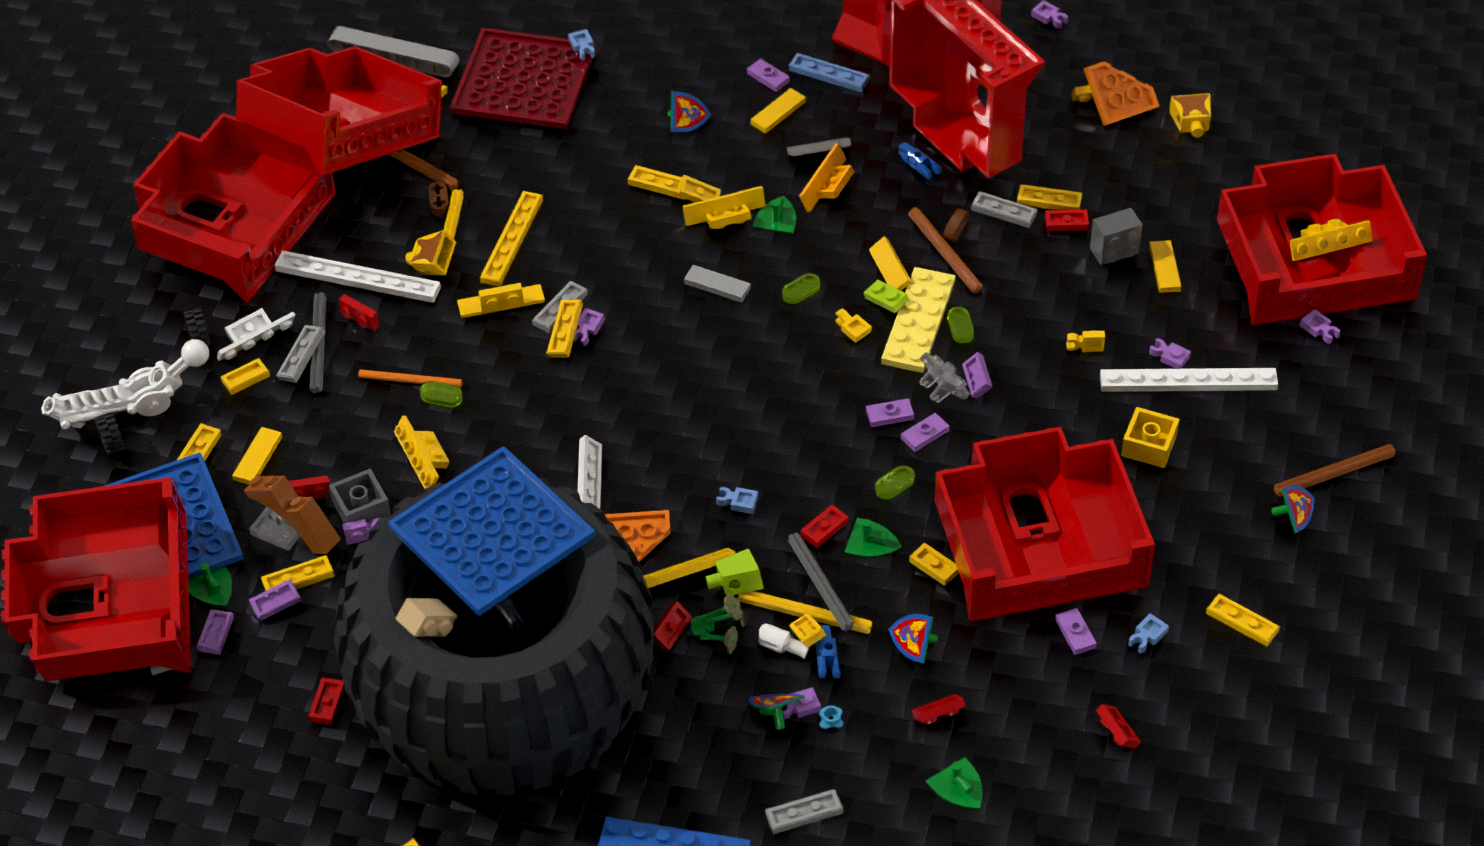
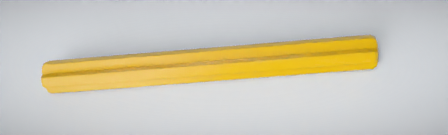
M756 591L738 594V600L743 603L798 617L809 613L815 621L840 627L832 612L827 609ZM850 615L854 621L851 630L866 634L871 632V620Z

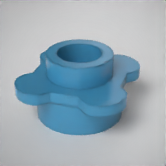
M836 706L822 708L819 711V716L821 717L820 727L823 729H828L829 727L841 728L843 726V720H841L842 710Z

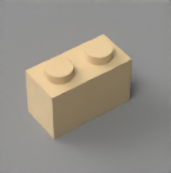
M407 598L396 620L414 636L446 637L451 631L457 615L439 599Z

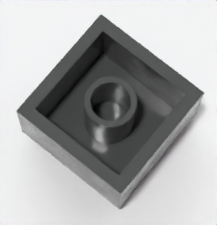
M1132 208L1093 219L1090 250L1100 265L1113 263L1117 260L1139 254L1142 223Z
M371 468L329 485L332 503L343 523L365 519L367 523L375 518L391 516L388 498Z

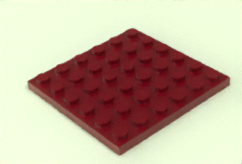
M482 28L451 103L450 113L567 130L593 58L590 54H585V60H581L580 53L574 52L569 39ZM593 43L594 52H595V51H596V43Z

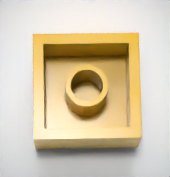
M1136 407L1123 439L1121 456L1165 468L1177 437L1179 419Z

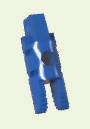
M906 142L899 145V155L902 156V159L928 180L932 178L931 171L936 175L942 172L941 166L919 149Z
M821 625L820 627L824 630L826 636L815 643L819 678H825L826 668H831L833 679H839L840 669L836 639L832 638L829 625Z

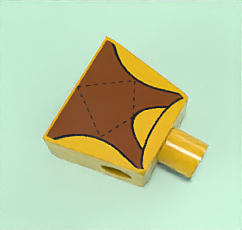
M1209 93L1171 96L1170 114L1180 132H1191L1193 137H1201L1204 131L1209 130L1211 117Z
M444 230L418 238L413 252L406 253L405 260L407 264L411 265L422 275H446L456 241Z

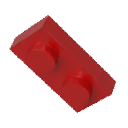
M1087 210L1045 211L1046 231H1083L1089 229Z
M345 294L339 299L341 314L344 317L350 318L358 322L362 327H367L372 331L379 327L378 315L375 310Z
M327 475L288 481L299 497H313L314 499L326 498L330 484Z
M831 505L801 530V536L818 548L849 522V517L834 505Z
M678 601L670 604L653 629V641L664 652L671 649L692 618Z
M321 678L309 713L310 722L333 725L345 690L342 680Z
M954 694L913 709L912 713L915 720L929 724L935 722L938 716L944 714L945 716H950L958 713V709L965 707L963 697Z
M1102 704L1096 710L1101 717V723L1110 729L1114 735L1113 739L1118 745L1136 748L1141 743L1116 707Z

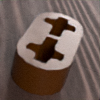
M433 182L428 187L431 212L435 216H444L448 213L449 209L447 187L443 182Z
M959 208L955 211L944 230V240L952 243L957 240L967 223L968 211Z

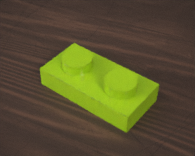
M877 280L864 292L867 300L893 313H896L909 301L906 293L880 280Z

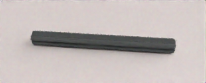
M323 292L314 295L312 326L322 327L325 330L327 297L324 296ZM325 334L311 356L310 390L314 394L323 390Z
M797 532L790 534L788 542L843 631L851 630L854 621L801 535Z

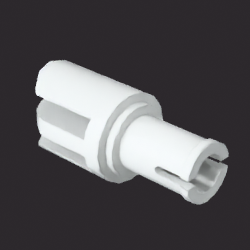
M763 624L760 627L758 637L760 645L780 654L788 651L805 659L810 646L806 648L801 641L791 638L789 631L769 624Z

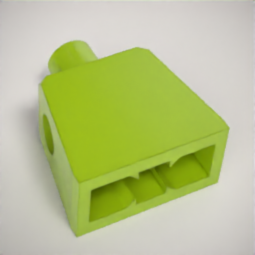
M749 549L718 560L715 563L717 573L706 576L709 590L722 586L727 596L728 594L736 595L764 589L760 570Z

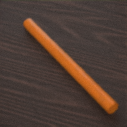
M359 370L358 374L359 378L462 387V379Z

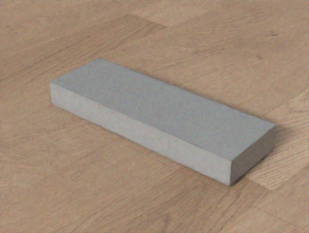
M840 138L787 147L788 155L797 156L831 150L835 143H839L841 148L850 147L851 142L850 138Z
M980 191L971 207L973 211L1030 228L1037 215V209Z
M695 265L691 267L684 278V284L741 303L751 289V283Z
M570 281L532 320L533 325L550 334L554 328L561 300L582 301L588 295V290Z
M304 326L276 375L279 380L297 383L325 334V330L322 327Z
M835 789L765 810L773 834L843 813V807Z

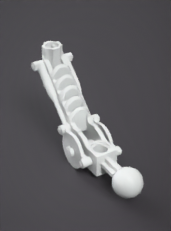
M192 339L184 344L181 350L182 357L172 365L158 361L155 364L156 366L139 369L129 379L119 380V385L93 391L87 390L65 396L55 393L52 397H47L41 407L42 413L60 421L61 428L64 430L70 428V426L82 428L87 420L109 412L118 413L128 410V413L132 415L136 412L143 416L159 415L169 408L171 403L170 397L182 385L179 374L189 366L199 367L205 364L209 358V349L203 341Z

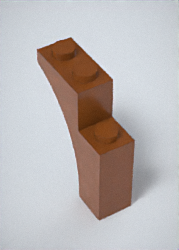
M256 476L250 480V485L244 490L248 498L267 506L292 526L313 554H327L341 540L314 498L299 497L285 476Z

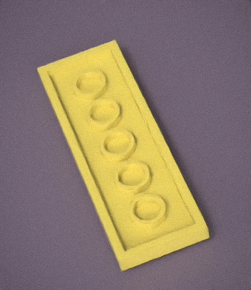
M914 267L910 278L912 283L907 286L905 292L908 295L909 301L898 311L881 358V364L920 373L924 372L955 284L956 275Z

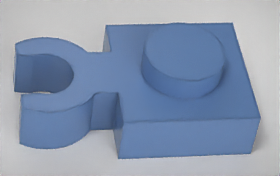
M587 29L568 34L569 42L574 52L580 53L581 60H585V54H590L592 58L595 57L593 40Z
M720 487L719 493L725 497L717 496V505L726 506L730 504L731 510L753 514L758 499V491L736 487L735 492H731L726 487Z
M1149 614L1136 627V634L1130 637L1129 646L1131 647L1134 643H1140L1138 652L1143 653L1148 642L1155 645L1168 632L1169 625Z

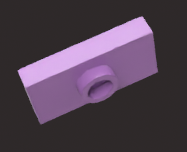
M759 59L747 68L748 75L775 92L790 82L788 75L762 59Z
M977 352L962 364L971 396L975 399H978L992 388L983 354Z
M909 398L866 406V413L871 427L914 420V413Z
M934 413L901 433V439L916 452L947 433L949 425Z
M291 579L249 599L259 621L302 601Z
M1077 608L1056 614L1055 620L1074 655L1096 648L1097 643Z
M210 610L196 646L198 652L221 654L234 619L232 612Z

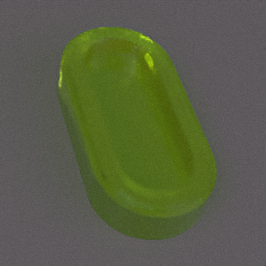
M807 273L785 285L782 290L783 300L790 304H796L811 296L820 288L819 277L815 274Z
M963 307L951 308L948 311L947 320L953 339L959 343L970 342L974 337V328L969 312Z
M429 381L420 387L421 399L428 403L455 407L463 400L462 391L457 386Z
M898 466L878 479L875 484L876 495L882 499H891L914 483L915 478L913 469L908 466Z

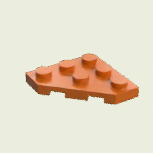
M1105 61L1084 68L1103 126L1159 107L1153 87L1135 80V77L1111 67Z
M669 510L605 514L606 518L614 524L617 531L631 547L639 562L670 534Z

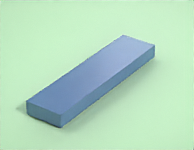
M799 53L796 54L789 65V71L861 93L870 80V75Z

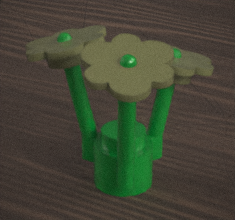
M728 594L724 598L725 604L723 608L705 615L695 616L691 620V628L694 636H700L701 641H724L728 653L731 654L733 649L736 648V641L738 639V632L735 626L728 629L724 636L710 634V632L714 631V622L733 618L736 621L740 620L742 627L745 626L744 612L741 609L740 601L738 598H734L733 594Z

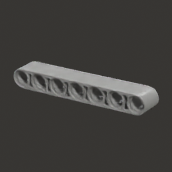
M340 26L334 30L327 41L328 47L334 52L356 46L416 71L442 77H450L460 60L457 54L452 51Z

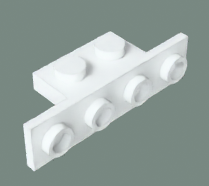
M263 308L225 327V332L233 344L219 350L217 359L219 361L223 359L229 360L236 356L238 351L252 348L256 344L255 342L271 338L274 332L279 329L282 331L288 329L293 325L294 312L271 323Z

